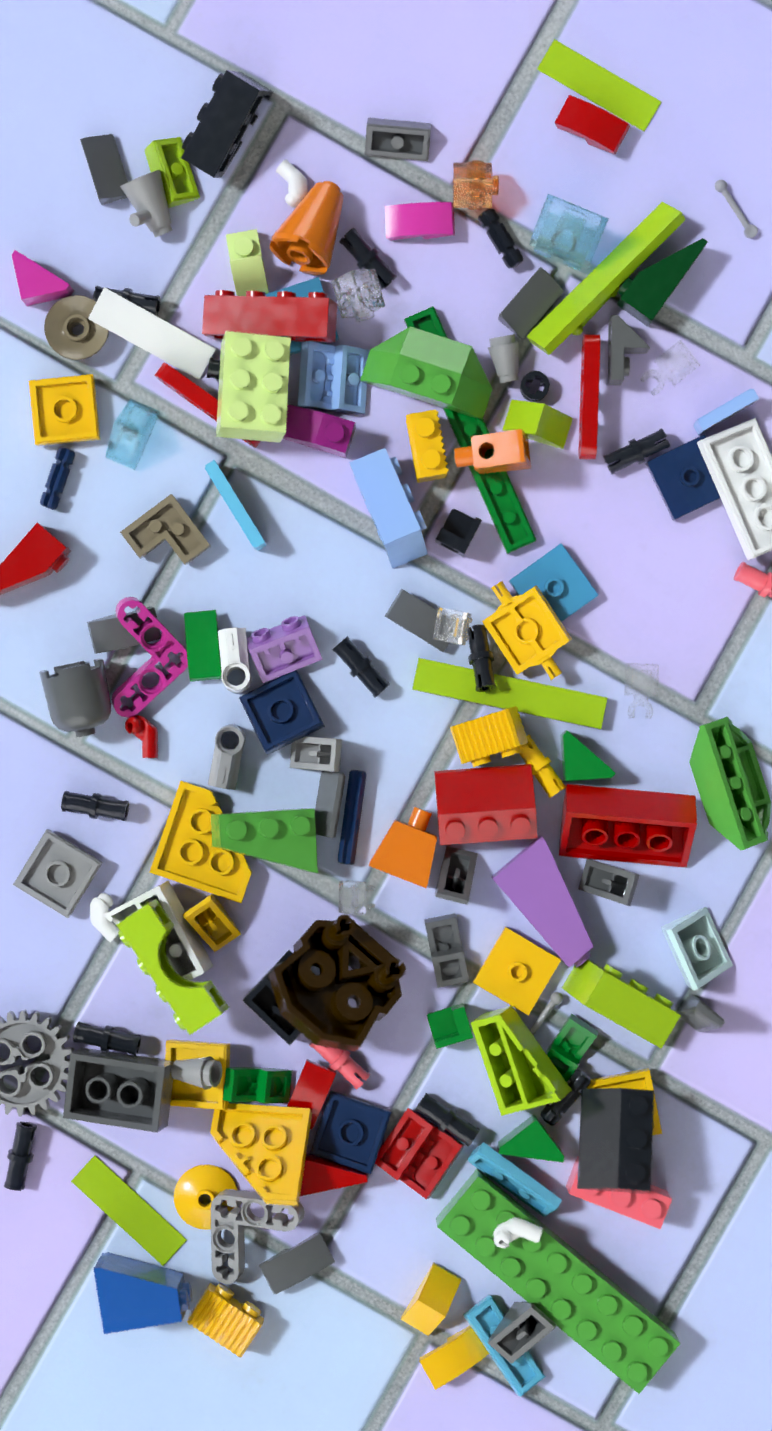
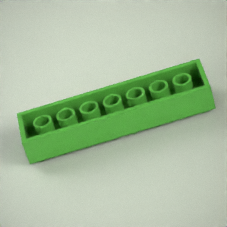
M478 1169L474 1171L437 1216V1227L528 1303H533L555 1322L558 1328L638 1394L641 1393L681 1344L674 1331ZM514 1217L521 1218L543 1228L538 1243L519 1237L509 1243L507 1248L496 1246L493 1233L499 1224Z

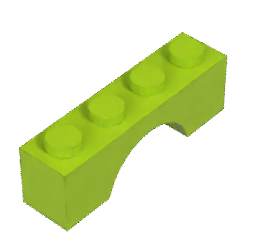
M154 899L118 923L117 927L120 930L118 934L125 946L131 947L137 955V964L142 972L150 975L155 982V990L159 998L165 1003L168 1002L175 1012L173 1016L177 1025L182 1030L186 1029L189 1035L223 1014L229 1006L211 980L203 982L190 981L174 971L167 958L166 943L175 925L158 900Z

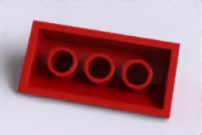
M566 784L562 808L559 856L687 868L697 826L696 796Z

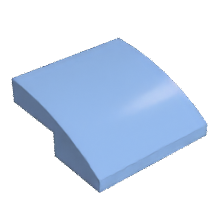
M312 341L302 342L298 407L365 414L367 383L361 382L360 379L369 350L347 345L332 346Z

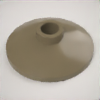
M80 295L62 298L47 313L44 324L46 339L51 348L64 358L71 360L87 359L98 353L106 343L109 330L88 319L96 304L91 298ZM76 325L84 326V332L81 335L73 334V328Z

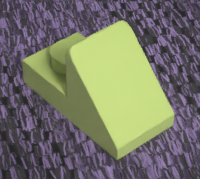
M257 229L227 234L226 241L237 296H246V291H261L268 294L269 290Z

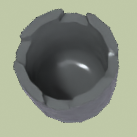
M95 659V666H90L89 663L85 664V661L54 667L55 674L49 675L47 670L39 672L50 717L58 729L65 732L75 731L76 737L95 734L94 727L102 725L111 714V701L103 659Z

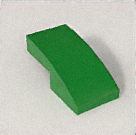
M216 610L184 613L190 682L222 679Z
M572 1013L545 1052L566 1082L579 1066L580 1059L598 1036V1030Z
M226 1067L223 1100L228 1102L257 1101L264 1104L288 1103L292 1070Z

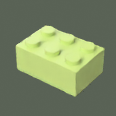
M225 332L221 342L216 437L277 443L282 441L286 433L290 337Z

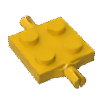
M503 581L493 586L491 589L496 594L501 605L495 613L482 622L515 673L518 675L531 666L541 664L550 680L560 675L562 671L552 656L558 648L571 641L572 638L539 587L536 585L524 594L512 597Z

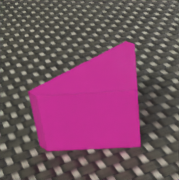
M14 250L12 260L21 300L26 306L62 299L73 294L74 290L70 284Z

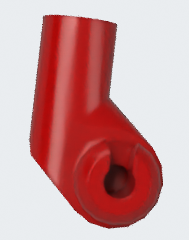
M135 715L129 717L125 721V729L128 733H132L142 741V758H158L157 728L143 716Z

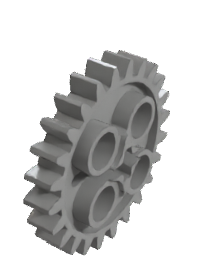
M26 1009L20 1012L18 1019L13 1011L8 1012L7 1022L0 1016V1043L6 1044L10 1049L9 1058H0V1065L12 1064L20 1058V1055L22 1060H28L43 1054L50 1055L48 1060L31 1062L25 1067V1070L22 1065L0 1071V1105H5V1114L7 1115L14 1107H17V1113L20 1117L24 1114L26 1107L29 1108L32 1115H35L38 1111V1104L44 1110H47L50 1107L48 1098L56 1103L61 1099L56 1090L66 1092L67 1084L63 1080L68 1079V1071L66 1069L69 1068L70 1059H67V1055L72 1053L74 1048H65L64 1043L70 1038L69 1035L59 1037L58 1033L62 1028L61 1024L52 1029L49 1027L52 1017L49 1016L41 1022L39 1021V1011H36L31 1019L28 1018ZM29 1035H35L41 1040V1050L34 1051L28 1047L27 1038ZM43 1067L47 1069L50 1077L49 1081L41 1082L37 1080L34 1072L35 1068ZM5 1075H12L17 1079L18 1087L16 1090H10L5 1087L3 1083Z

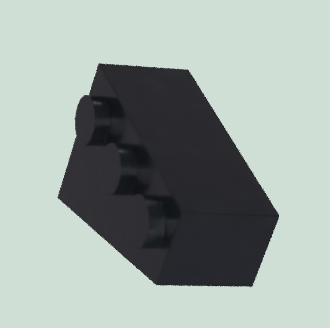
M226 70L224 74L220 73L212 86V91L215 92L209 104L206 102L201 107L197 115V120L200 122L194 133L191 131L187 135L182 145V149L185 151L181 158L213 178H221L242 145L241 139L248 125L251 124L253 126L258 119L255 112L263 97L269 100L274 92L244 73Z

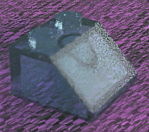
M548 194L531 236L529 246L534 247L533 251L543 257L551 258L553 255L563 259V263L572 269L581 270V268H585L588 270L609 218Z

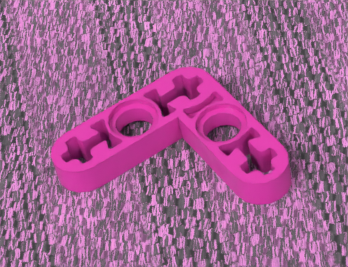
M126 597L119 601L115 610L116 617L121 625L152 657L120 685L112 695L111 701L115 711L120 716L126 718L138 714L188 667L187 651L184 646L140 600L134 597ZM127 606L132 609L138 606L136 613L143 621L140 627L133 618L128 617L124 619L126 616L124 609ZM156 627L161 630L160 640L153 644L147 643L144 640L146 630ZM170 652L174 654L181 652L179 655L180 663L177 665L174 662L168 664L165 669L169 674L165 676L156 664L160 662L164 667L170 661L167 656ZM148 672H156L159 675L158 684L152 688L142 685V678ZM137 684L145 696L141 698L139 693H137L131 699L133 702L132 707L129 708L125 705L121 708L122 702L120 698L124 695L130 698L135 694L136 691L132 686Z

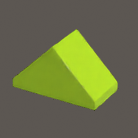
M511 400L502 431L522 429L530 440L564 449L573 418L544 403Z

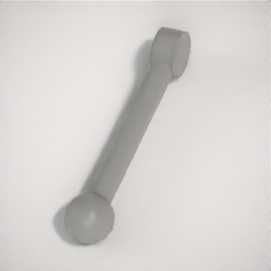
M718 180L715 183V190L723 194L745 228V237L749 239L754 238L757 235V227L749 224L728 192L727 183L724 180Z
M559 992L551 994L550 1003L531 1027L530 1032L533 1036L555 1005L562 1002L563 997Z

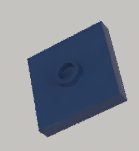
M705 434L645 463L673 521L720 499L697 445V442L706 438Z
M297 670L282 675L239 697L267 755L325 727Z
M331 1090L310 1153L372 1174L392 1111Z

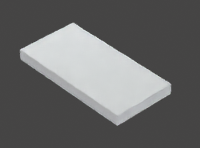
M754 418L697 442L747 560L772 551V455L758 422Z

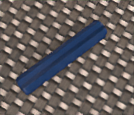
M351 770L349 772L337 859L340 864L353 865L355 862L367 776L366 772L361 770Z

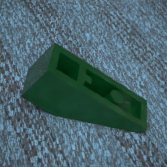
M702 238L640 271L634 280L628 277L617 292L621 296L617 305L648 327L703 251L708 241Z

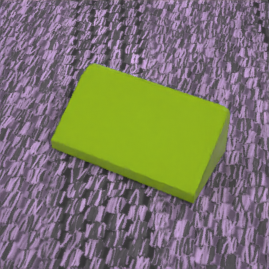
M181 137L153 140L144 150L150 171L160 170L168 208L200 198L190 164L181 158L185 151L182 149L183 142Z

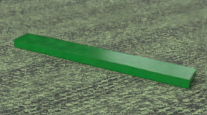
M434 306L404 319L407 328L411 326L447 338ZM443 408L459 447L472 446V436L490 434L484 419H476ZM489 449L485 452V459L493 456L494 449ZM468 466L506 554L536 542V537L507 472L479 474L474 469V466Z

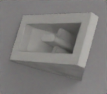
M303 737L293 742L291 746L290 768L340 772L342 739Z

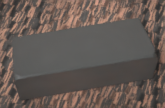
M368 118L364 155L428 161L431 123Z
M108 134L80 139L101 205L127 198L120 187L127 183L128 180L114 135Z
M540 267L499 314L498 320L523 340L564 290Z
M321 772L315 806L316 835L329 838L336 837L346 777L343 773Z

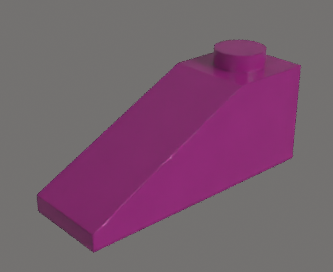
M287 404L286 433L283 439L346 458L356 426L355 422L337 416Z

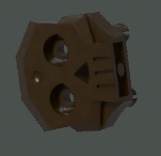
M344 914L333 921L316 920L293 945L294 953L268 976L280 1015L313 1044L356 1051L363 1044L374 1022L387 1015L402 996L399 979L404 976L406 967L403 962L399 965L400 959L395 958L357 925L355 920L350 918L351 916ZM311 966H316L320 971V975L313 974ZM349 998L354 999L356 1001V1008H353L349 1005Z

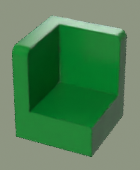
M463 1003L427 1014L436 1049L473 1038Z

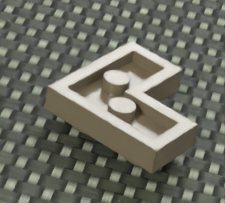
M172 494L120 532L140 559L165 540L184 565H187L211 547Z

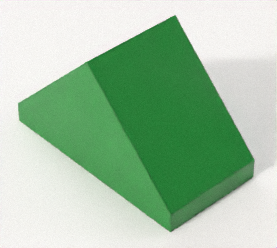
M565 730L560 735L563 781L612 778L616 774L569 731Z
M535 1114L498 1141L497 1149L499 1154L564 1163L562 1150Z

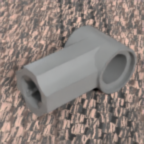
M228 724L217 732L208 785L236 790L243 747L246 741L245 733L239 726ZM233 731L238 735L239 744L237 747L228 748L223 744L222 735L224 732Z

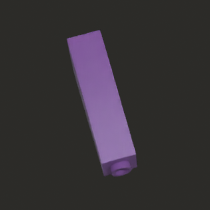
M539 835L491 878L569 968L573 964L578 967L591 956L589 950L594 946L548 844Z

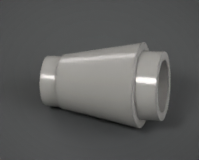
M515 334L489 339L491 347L487 348L500 383L519 380V342H516Z
M213 1057L175 1060L172 1064L171 1075L174 1080L208 1090L211 1087L218 1086L220 1083L222 1066Z

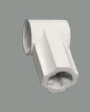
M236 627L218 630L222 682L228 691L242 693L249 688L252 679L246 628ZM236 669L243 671L246 675L244 682L238 686L231 685L228 682L229 673Z

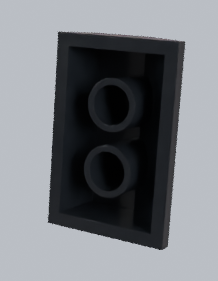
M627 1088L582 1089L577 1189L638 1194L650 1192L654 1091Z

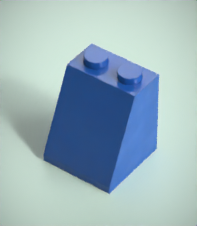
M110 1252L102 1253L93 1268L104 1334L182 1322L186 1310L190 1309L189 1302L193 1300L190 1282H185L183 1272Z

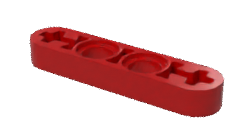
M583 334L579 459L595 460L597 454L600 335Z
M163 362L154 376L217 422L218 400ZM242 439L254 448H256L261 442L256 440Z

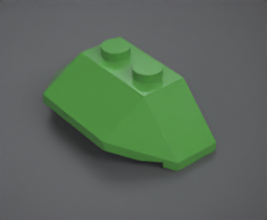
M411 326L370 349L360 379L361 382L483 420L492 393V387L472 346Z
M728 717L701 725L689 763L709 824L740 850H745L768 841L767 828L770 822L771 800L751 740L739 728L734 726Z

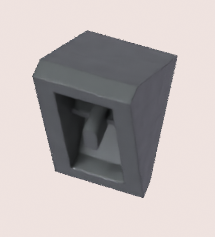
M446 846L435 897L468 905L478 853Z
M587 859L578 890L631 906L640 875Z
M514 1302L488 1339V1344L512 1364L555 1329L556 1323L533 1303Z

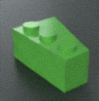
M314 808L211 814L212 847L318 874Z

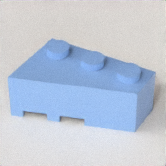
M383 448L349 462L366 507L376 526L378 536L385 547L392 569L427 555L422 530L426 529V525L420 511L413 512L410 503L414 502V498L408 484L401 485L398 476L403 473L397 458H390L386 448Z

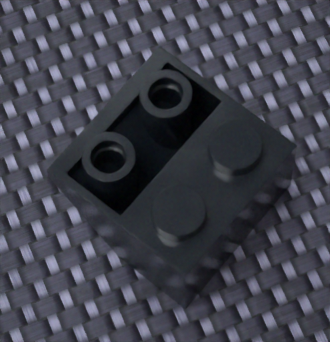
M290 950L277 961L242 1000L289 1045L295 1041L301 1032L280 1015L268 975L293 954Z

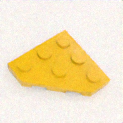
M182 780L180 781L149 873L242 903L252 870L244 855L212 847L211 814L223 813L212 790Z
M229 1103V1108L226 1110L214 1109L210 1130L212 1138L266 1204L298 1206L312 1118L311 1109Z

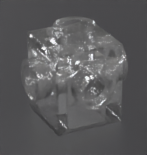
M375 269L352 270L331 281L341 318H355L356 322L365 321L373 318L375 311L385 307Z

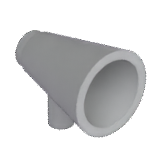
M160 170L153 171L120 186L137 211L129 217L131 225L137 227L145 223L155 237L172 231Z

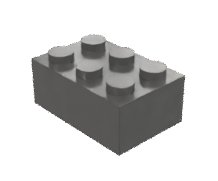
M81 1048L70 1053L63 1118L158 1133L168 1126L173 1086L171 1068L174 1061Z

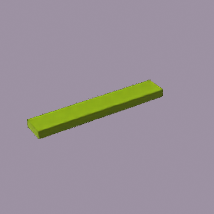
M661 202L526 336L531 344L550 355L686 220L682 212Z
M422 658L418 659L412 690L501 709L517 706L520 713L601 729L607 697L494 674L496 689L492 690L489 686V692H477L473 669Z

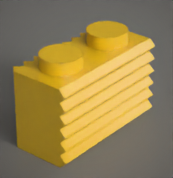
M436 410L406 415L417 483L444 479L449 472L447 468L448 463L446 462L447 457L445 456L446 450H444V443H442L443 437L440 430L441 424H439L440 418H438L439 412Z
M517 706L450 727L461 764L471 761L473 767L491 762L490 755L499 752L502 758L520 753L519 746L528 743Z
M210 1283L189 1314L187 1323L241 1358L263 1325L264 1318L260 1316L262 1312L257 1306L248 1301L242 1304L233 1298L234 1292L227 1286L219 1283L216 1287Z

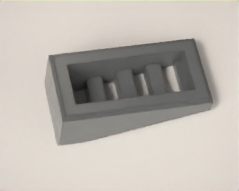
M689 994L676 1011L681 1015L680 1018L698 1032L721 1028L725 1023L721 1016L693 994Z

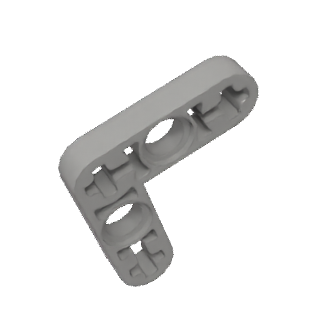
M225 1189L220 1192L211 1203V1256L214 1277L220 1283L231 1284L244 1272V1226L291 1231L304 1218L305 1212L300 1202L298 1206L266 1204L256 1192ZM225 1200L227 1201L228 1206L234 1207L230 1212L228 1211L227 1206L222 1205V1203ZM251 1203H258L263 1207L264 1217H257L252 1213ZM285 1208L288 1209L290 1215L294 1216L291 1220H288L287 1214L281 1213ZM226 1229L233 1233L235 1238L234 1244L226 1243L222 1239L221 1230ZM227 1260H228V1266H229V1268H233V1269H234L231 1273L229 1272L228 1267L223 1266V1264H224Z

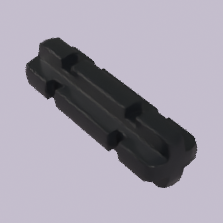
M493 208L487 209L478 216V220L483 229H488L486 234L497 252L503 254L502 260L506 267L509 269L514 268L523 261V256L519 249H514L515 243L503 223L499 224L498 220L500 218Z
M576 1070L569 1078L571 1082L567 1081L572 1091L561 1101L553 1102L551 1105L547 1104L541 1111L540 1116L549 1125H556L562 1118L560 1114H565L580 1097V1090L586 1089L591 1084L590 1077L582 1070Z

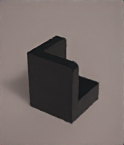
M452 509L438 533L435 543L463 557L482 520L477 517L474 519L456 509Z

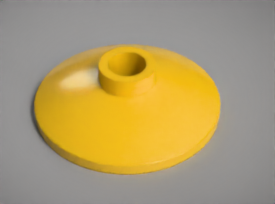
M203 1164L192 1167L180 1177L174 1190L175 1208L179 1216L190 1226L198 1229H211V1203L213 1199L225 1189L237 1190L236 1183L228 1172L218 1166ZM207 1194L210 1196L211 1202L204 1205L199 1201V1196ZM226 1200L222 1203V1205L227 1206L229 1212L234 1208L228 1206Z

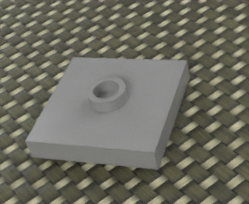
M46 829L13 885L66 918H69L103 862L51 830Z

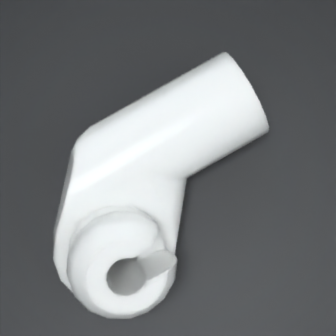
M285 159L278 166L276 172L288 182L289 193L285 196L286 203L290 207L296 208L308 193V183L306 177Z
M101 893L97 898H93L90 903V921L111 943L119 935L118 932L120 930L104 916L113 905V900L108 894Z
M514 1217L495 1228L493 1233L494 1243L499 1248H507L509 1243L519 1237L538 1243L543 1228L521 1218Z

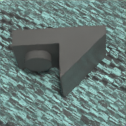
M611 315L608 321V385H621L624 381V376H629L630 358L624 357V354H646L650 349L648 344L618 315Z

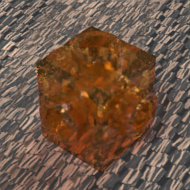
M472 160L468 163H453V208H468L470 210L492 208V195H498L499 175H493L492 163H485L480 160Z

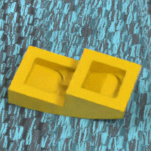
M468 1326L447 1338L445 1344L420 1357L419 1362L436 1390L473 1367L489 1355L472 1327Z

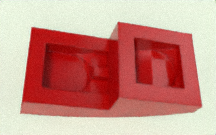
M572 95L568 96L554 122L558 129L582 137L588 145L612 154H616L630 128L627 122Z
M307 1059L287 1107L310 1108L312 1112L310 1129L312 1130L337 1071Z

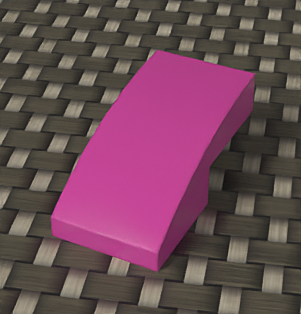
M422 202L385 206L386 238L392 241L414 237L431 239L455 235L454 203Z

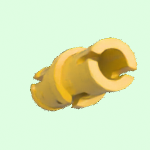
M528 734L526 736L528 743L519 746L521 751L519 755L526 764H531L532 775L535 776L550 799L566 788V785L550 765L552 762L550 758H545L531 738V735Z

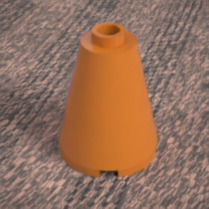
M330 181L316 183L272 235L269 245L270 249L283 263L290 266L293 261L301 265L299 271L306 274L323 275L326 273L331 265L344 200L338 185Z

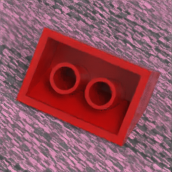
M531 764L434 771L440 845L537 838L536 804Z

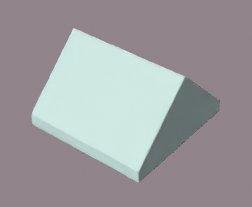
M707 907L661 926L685 983L692 990L701 988L733 966Z

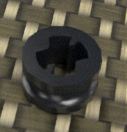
M540 371L527 373L520 384L522 396L531 402L541 401L549 391V380ZM534 378L541 381L539 386L543 385L544 387L543 391L537 390L535 395L528 392L530 387L526 388V382L532 383Z

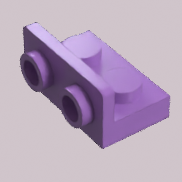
M306 616L289 617L283 620L281 625L271 629L262 628L256 630L251 634V637L247 638L248 649L262 683L323 660Z

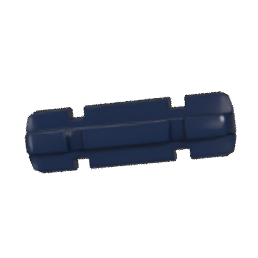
M65 447L57 449L55 455L57 461L52 464L45 485L47 490L42 493L40 505L52 510L57 509L61 499L58 497L59 493H63L70 472L69 464L72 465L75 458L73 450Z

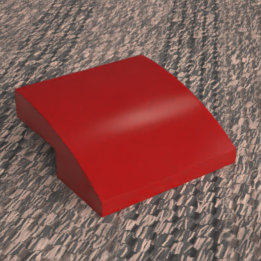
M407 1108L380 1148L375 1164L397 1181L401 1180L422 1197L429 1199L465 1145L447 1132H441L437 1125L411 1108Z

